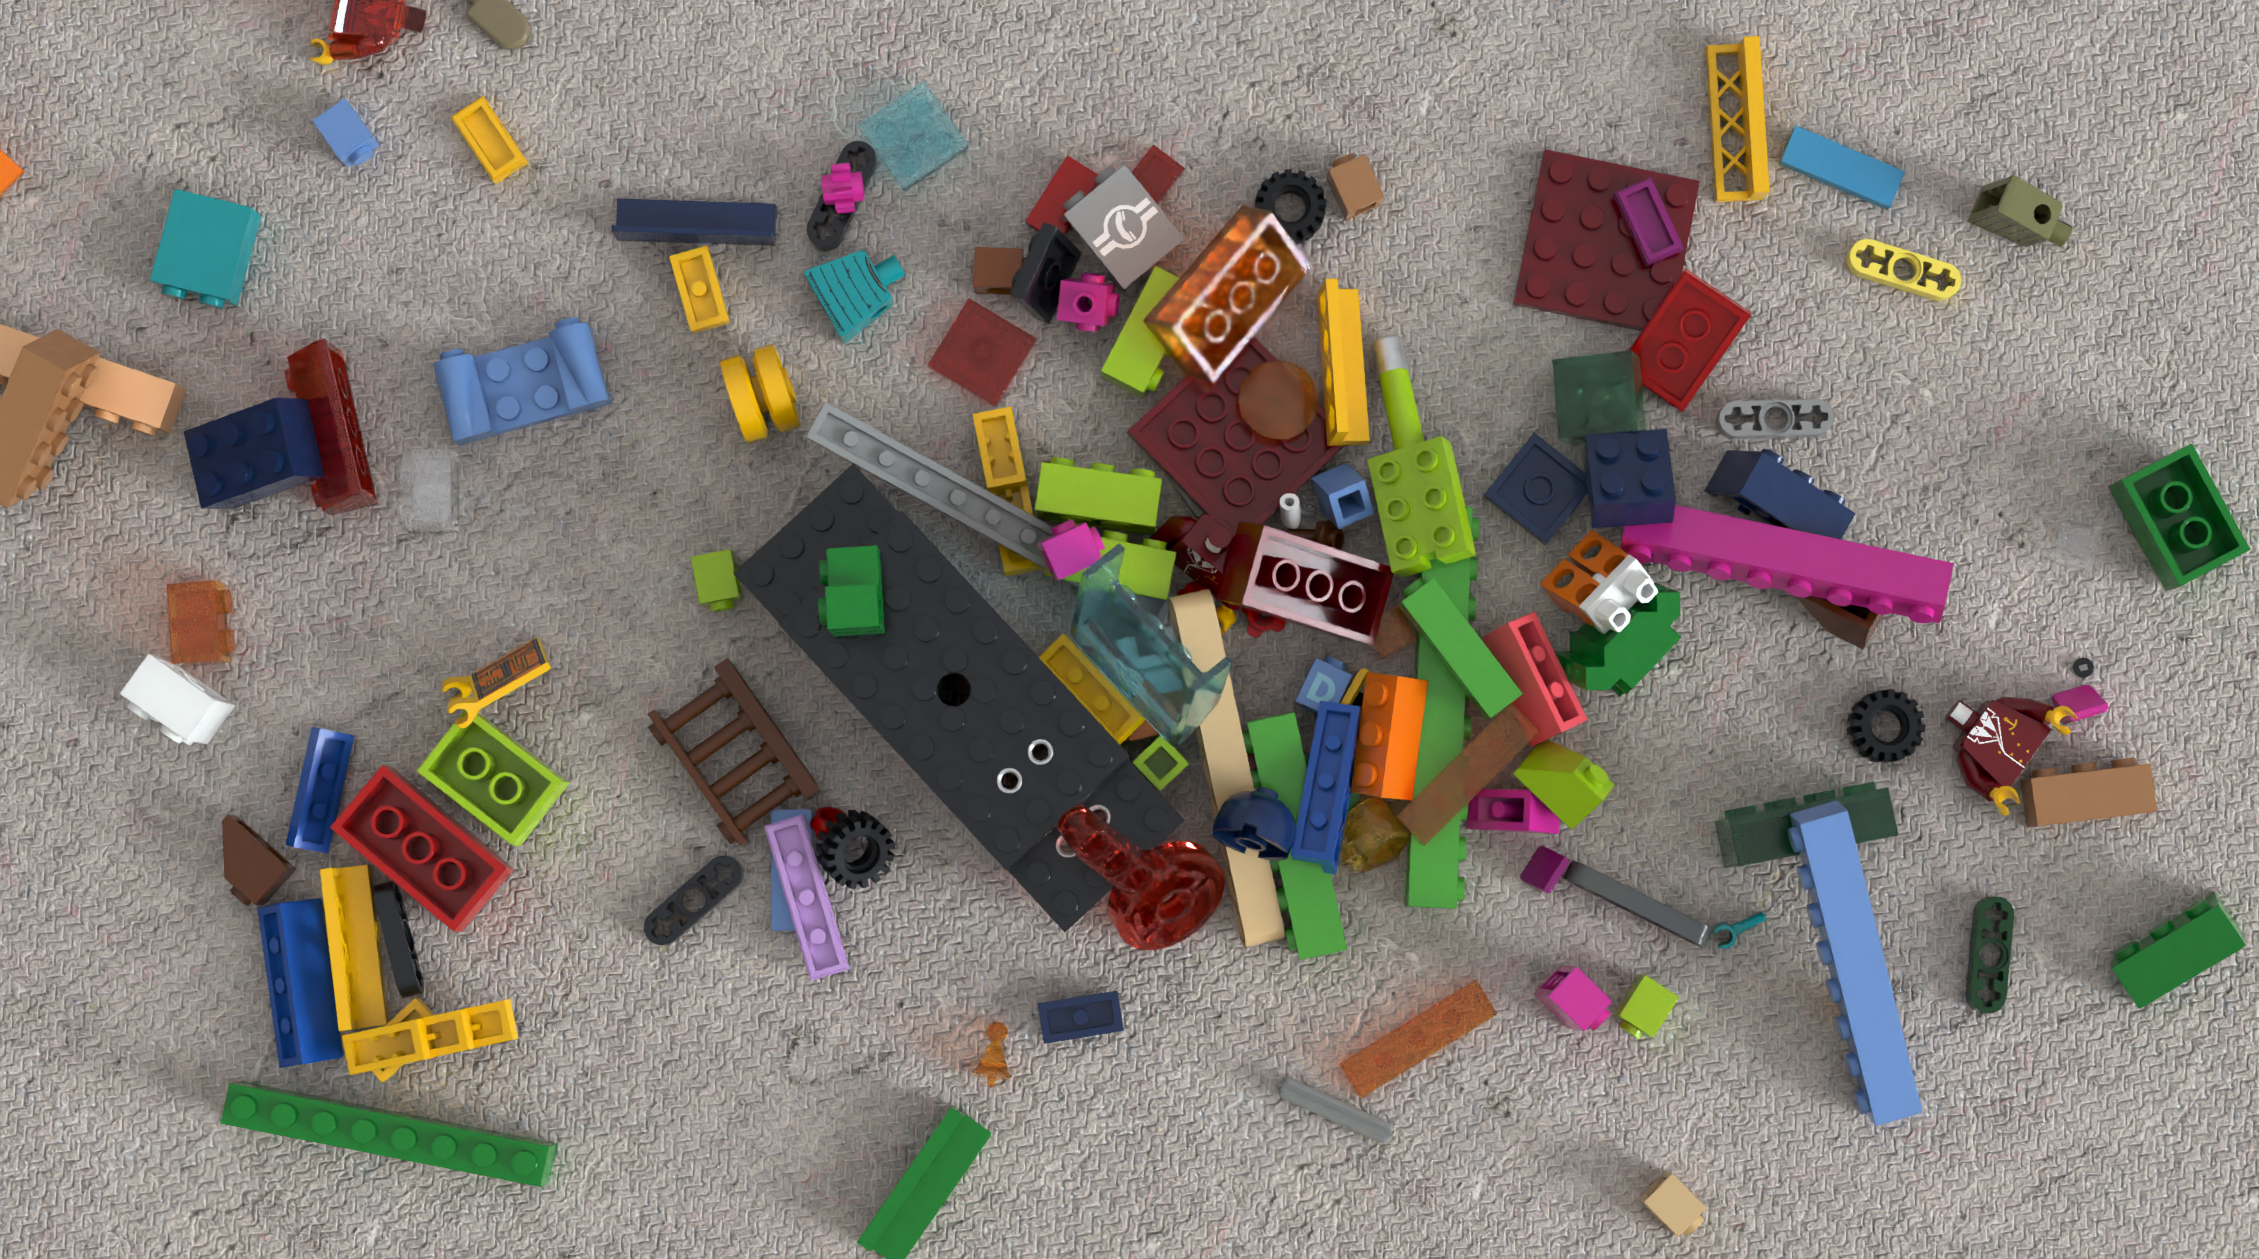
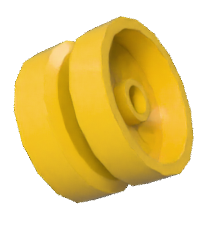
M774 343L754 349L752 359L757 374L752 376L745 358L739 354L720 360L721 371L731 404L747 444L767 438L769 428L764 413L769 411L776 429L781 433L801 427L795 402H797L788 371L785 366H782Z

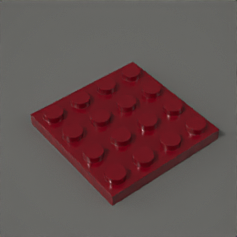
M1545 149L1542 155L1513 305L1642 331L1682 274L1700 181ZM1651 177L1684 249L1677 254L1646 267L1613 194Z
M1243 324L1127 432L1129 437L1203 513L1209 514L1221 525L1227 527L1234 535L1236 534L1239 521L1255 524L1266 522L1280 508V498L1284 494H1295L1345 447L1327 446L1325 408Z

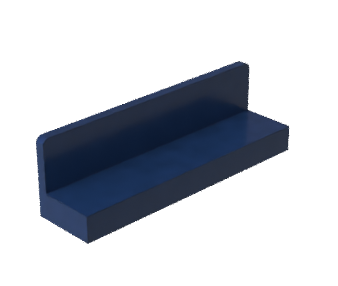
M617 199L616 225H612L611 232L618 241L775 246L776 204Z

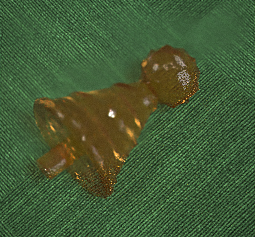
M992 1022L987 1027L986 1036L991 1043L986 1047V1051L979 1060L976 1069L972 1071L974 1076L987 1079V1087L991 1088L995 1087V1080H1009L1012 1078L1001 1046L1002 1041L1008 1035V1028L1001 1022Z

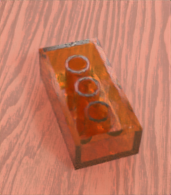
M1242 205L1146 316L1143 322L1185 375L1214 383L1310 270L1311 265L1271 211Z

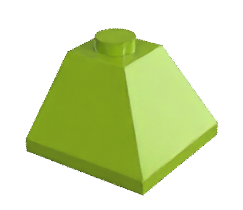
M1550 740L1537 744L1513 773L1571 830L1602 803L1615 786L1600 766L1593 764L1585 756Z

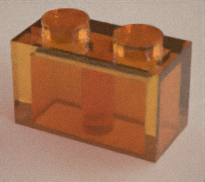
M216 580L166 584L171 663L180 667L230 663V653H234L235 650L234 633L232 629H228L227 613L232 612L230 590L225 589L224 583Z

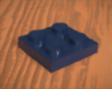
M1533 433L1483 496L1542 544L1546 545L1588 494L1585 473L1536 433Z

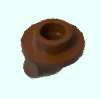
M1330 520L1317 521L1315 529H1287L1286 531L1287 533L1339 550L1344 545L1345 537L1341 528L1338 529Z

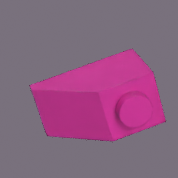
M1468 789L1466 829L1559 834L1560 818L1530 790Z

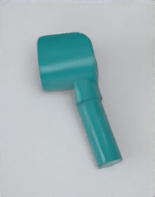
M1759 912L1732 925L1726 922L1715 924L1712 928L1713 934L1722 929H1728L1731 933L1730 938L1727 941L1720 942L1718 947L1722 949L1732 947L1736 942L1737 935L1766 921V918L1762 912Z

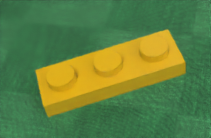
M1063 633L1039 656V659L1119 745L1146 720L1066 634Z

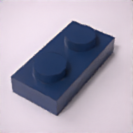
M1117 990L1038 1003L1044 1044L1124 1031Z

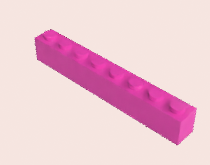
M1675 505L1672 523L1625 526L1621 540V549L1642 564L1654 562L1667 565L1670 569L1678 572L1691 570L1705 573L1716 580L1733 579L1747 582L1750 586L1758 589L1771 587L1785 590L1796 597L1805 598L1813 596L1823 598L1838 606L1856 605L1868 608L1871 612L1880 615L1893 613L1907 616L1912 621L1918 623H1940L1954 565L1951 562Z

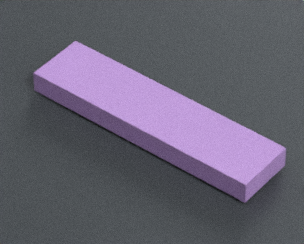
M804 814L764 826L810 981L849 970L850 966Z

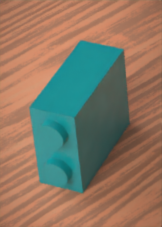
M175 189L150 281L162 288L161 294L171 298L184 300L185 295L188 294L200 297V304L216 309H223L224 303L237 306L261 215L252 207Z

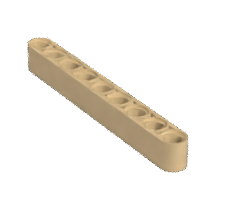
M1205 589L1169 597L1168 605L1215 821L1222 804L1231 795L1242 791H1254V785L1216 608L1210 590ZM1219 842L1237 928L1244 948L1283 939L1285 937L1284 926L1270 860L1257 858L1259 854L1257 850L1246 848L1245 854Z

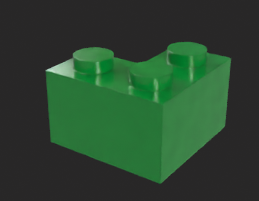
M878 546L826 549L827 559L819 561L821 585H828L825 587V597L818 598L820 623H823V626L827 627L834 637L885 634L881 560Z

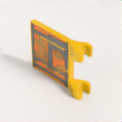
M536 637L469 676L449 677L442 682V692H446L452 687L460 689V693L450 698L447 705L449 714L453 713L456 709L467 711L464 717L458 718L455 721L458 728L469 726L481 708L551 669L540 639ZM471 691L473 692L474 697H468Z

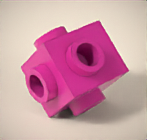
M1081 273V279L1068 277L1061 280L1057 320L1076 322V329L1099 331L1100 326L1111 323L1112 317H1117L1120 294L1115 293L1116 283L1104 282L1105 275L1097 273ZM1088 298L1092 301V306L1089 304Z

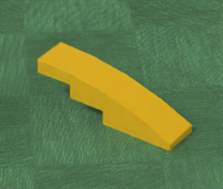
M1009 406L972 414L987 490L1033 515L1012 407ZM999 544L1005 577L1044 569Z
M510 999L341 1035L349 1075L518 1039Z

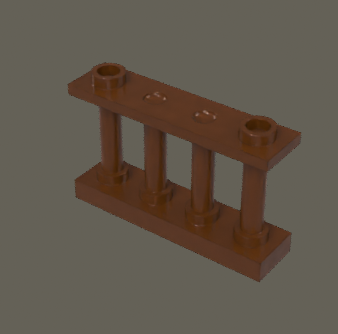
M726 658L714 667L719 674V677L714 680L716 684L666 719L662 717L660 712L652 710L648 713V716L653 723L648 728L661 746L666 743L669 744L722 820L717 824V827L730 844L737 841L739 846L744 847L750 841L743 830L791 796L795 795L797 798L803 794L806 799L811 800L821 793L822 789L734 664ZM734 696L742 707L737 712L738 717L687 752L674 732L722 698L726 697L728 700ZM757 728L765 740L760 745L761 750L710 785L697 765L746 730L752 732ZM780 761L788 772V775L783 778L785 782L733 818L720 798L770 762L774 765Z

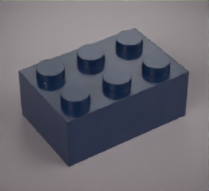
M276 397L184 431L201 509H234L325 477L307 399Z

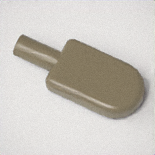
M466 0L471 4L466 11L468 19L498 46L507 50H515L527 43L531 33L530 24L525 16L508 0Z

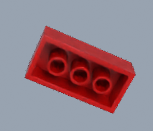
M382 765L329 827L453 932H463L515 870L396 769L386 765Z

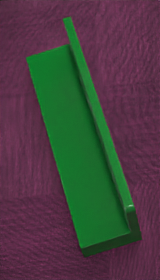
M952 1106L857 1243L869 1252L874 1249L886 1259H905L991 1136V1132L958 1108Z

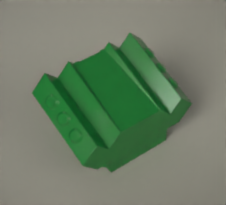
M1654 582L1658 593L1649 603L1642 604L1637 601L1628 610L1631 615L1630 622L1621 632L1610 629L1604 635L1595 626L1587 623L1578 631H1569L1570 651H1554L1569 682L1584 690H1609L1611 688L1619 697L1632 690L1681 639V635L1671 627V624L1681 615L1680 592Z

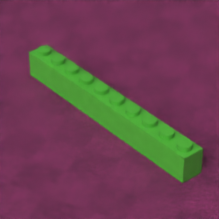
M1466 506L1473 541H1478L1479 517H1472L1473 507ZM1469 557L1450 564H1445L1437 558L1429 560L1432 568L1420 572L1418 579L1421 578L1426 584L1434 577L1467 621H1474L1476 597H1469L1470 581H1476L1477 557ZM1416 630L1414 678L1428 680L1413 797L1412 800H1409L1405 907L1457 909V901H1463L1465 893V878L1458 877V862L1465 861L1466 837L1460 836V820L1466 821L1468 815V797L1461 796L1462 780L1469 779L1470 770L1469 756H1463V740H1470L1471 716H1464L1465 700L1470 699Z

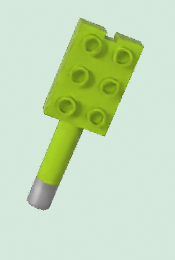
M1386 336L1377 339L1372 344V350L1394 451L1369 458L1367 461L1391 571L1403 578L1430 570L1432 566L1429 560L1437 558L1445 564H1450L1476 556L1452 444L1443 436L1424 440L1402 339L1398 336Z

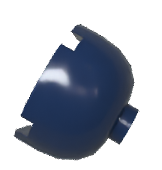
M1255 787L1254 791H1242L1231 795L1222 804L1213 824L1212 836L1223 845L1245 854L1246 848L1259 851L1257 858L1280 861L1288 858L1294 842L1296 827L1292 813L1286 804L1278 800L1279 795L1277 792L1265 787Z

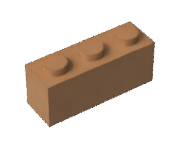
M2135 757L2112 760L2111 769L2097 770L2096 762L2071 765L2072 773L2058 775L2057 767L2032 770L2033 778L2020 780L2027 828L2158 812L2151 764L2137 765Z

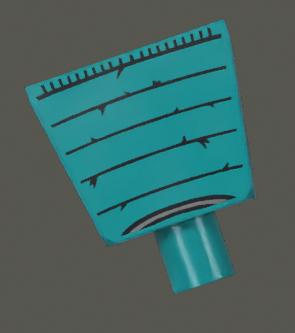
M865 250L846 255L804 272L810 286L844 344L894 304L886 286L906 276L895 255L873 266Z

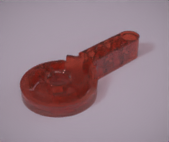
M1085 806L1073 807L1060 818L1058 831L1077 857L1114 885L1108 900V917L1115 930L1128 945L1141 950H1157L1175 945L1199 930L1217 909L1223 896L1225 877L1219 863L1202 845L1191 841H1174L1153 849L1141 850Z

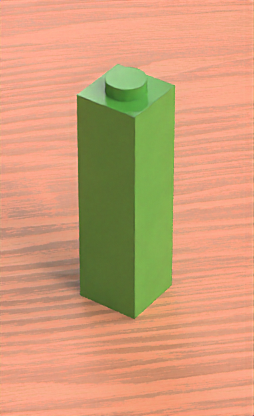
M1434 577L1426 584L1419 578L1401 592L1406 599L1398 606L1486 721L1523 694Z

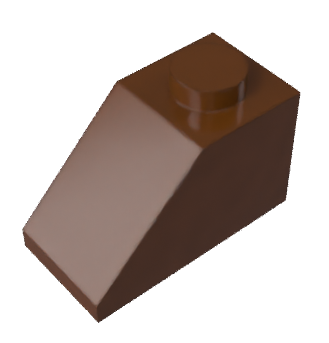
M1813 596L1805 598L1796 597L1827 632L1864 650L1883 616L1871 612L1868 608L1856 605L1838 606L1823 598Z
M227 815L222 820L224 878L233 885L230 892L247 906L251 902L254 905H265L297 868L238 816Z

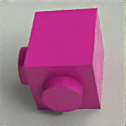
M1073 519L1051 528L1053 536L1037 543L1053 580L1057 581L1102 561L1103 558L1099 551L1105 549L1095 527L1089 529L1087 523L1075 525Z

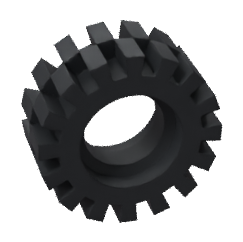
M1285 169L1284 173L1279 174V172H1275L1269 180L1267 178L1264 180L1256 195L1254 217L1256 223L1258 222L1260 225L1259 230L1263 234L1267 233L1269 240L1273 242L1276 240L1282 241L1281 245L1288 246L1290 242H1295V245L1302 244V241L1306 238L1307 240L1311 239L1314 233L1320 229L1327 205L1326 199L1323 196L1324 190L1322 186H1317V180L1313 176L1308 178L1305 176L1304 171L1299 170L1298 173H1292V169ZM1293 193L1304 201L1305 213L1299 220L1287 222L1276 214L1275 202L1283 194Z
M1893 689L1879 690L1862 697V700L1854 704L1852 707L1854 710L1848 715L1847 721H1850L1847 735L1851 734L1853 740L1850 743L1853 748L1857 747L1860 750L1859 754L1861 756L1871 758L1870 761L1894 762L1911 755L1916 751L1914 748L1921 744L1923 740L1920 737L1921 732H1925L1926 724L1921 723V718H1924L1923 711L1918 712L1916 708L1919 704L1914 699L1909 700L1907 698L1908 694L1904 692L1898 693ZM1880 711L1892 712L1900 721L1899 735L1893 741H1881L1872 732V719Z
M848 810V817L842 812L836 814L838 822L834 824L829 819L825 823L829 831L825 833L820 830L818 838L823 843H816L815 850L820 854L816 856L818 863L842 886L846 885L851 889H856L858 884L860 887L866 888L869 887L867 880L869 878L874 883H877L881 880L877 873L882 870L886 874L890 869L885 864V861L893 862L895 855L889 850L895 849V843L890 839L891 833L876 818L861 810L859 814L856 810ZM856 837H866L868 845L864 854L853 862L844 861L843 852L847 844Z

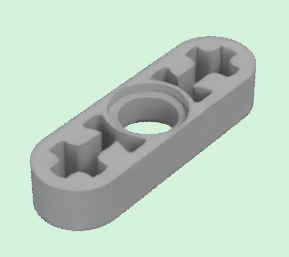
M1820 399L1732 401L1722 407L1716 416L1718 431L1729 439L1818 437L1827 432L1834 423L1832 407ZM1776 408L1784 413L1786 422L1782 429L1773 430L1766 425L1764 415L1768 409ZM1792 408H1797L1796 416H1806L1812 412V408H1815L1817 415L1824 416V421L1817 425V429L1813 428L1811 421H1799L1796 423L1798 430H1793L1795 415ZM1753 409H1758L1755 418L1758 431L1753 430L1754 422L1742 423L1738 430H1734L1732 423H1726L1725 418L1729 417L1733 410H1737L1739 417H1751L1754 415Z

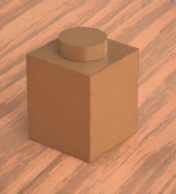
M1348 154L1332 163L1333 168L1329 169L1326 179L1345 221L1382 205L1384 194L1365 154L1357 158L1353 154Z

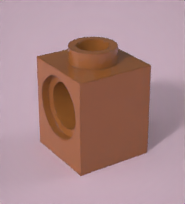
M975 247L974 293L1010 295L1014 275L1019 269H1022L1026 261L1024 260L1023 249Z

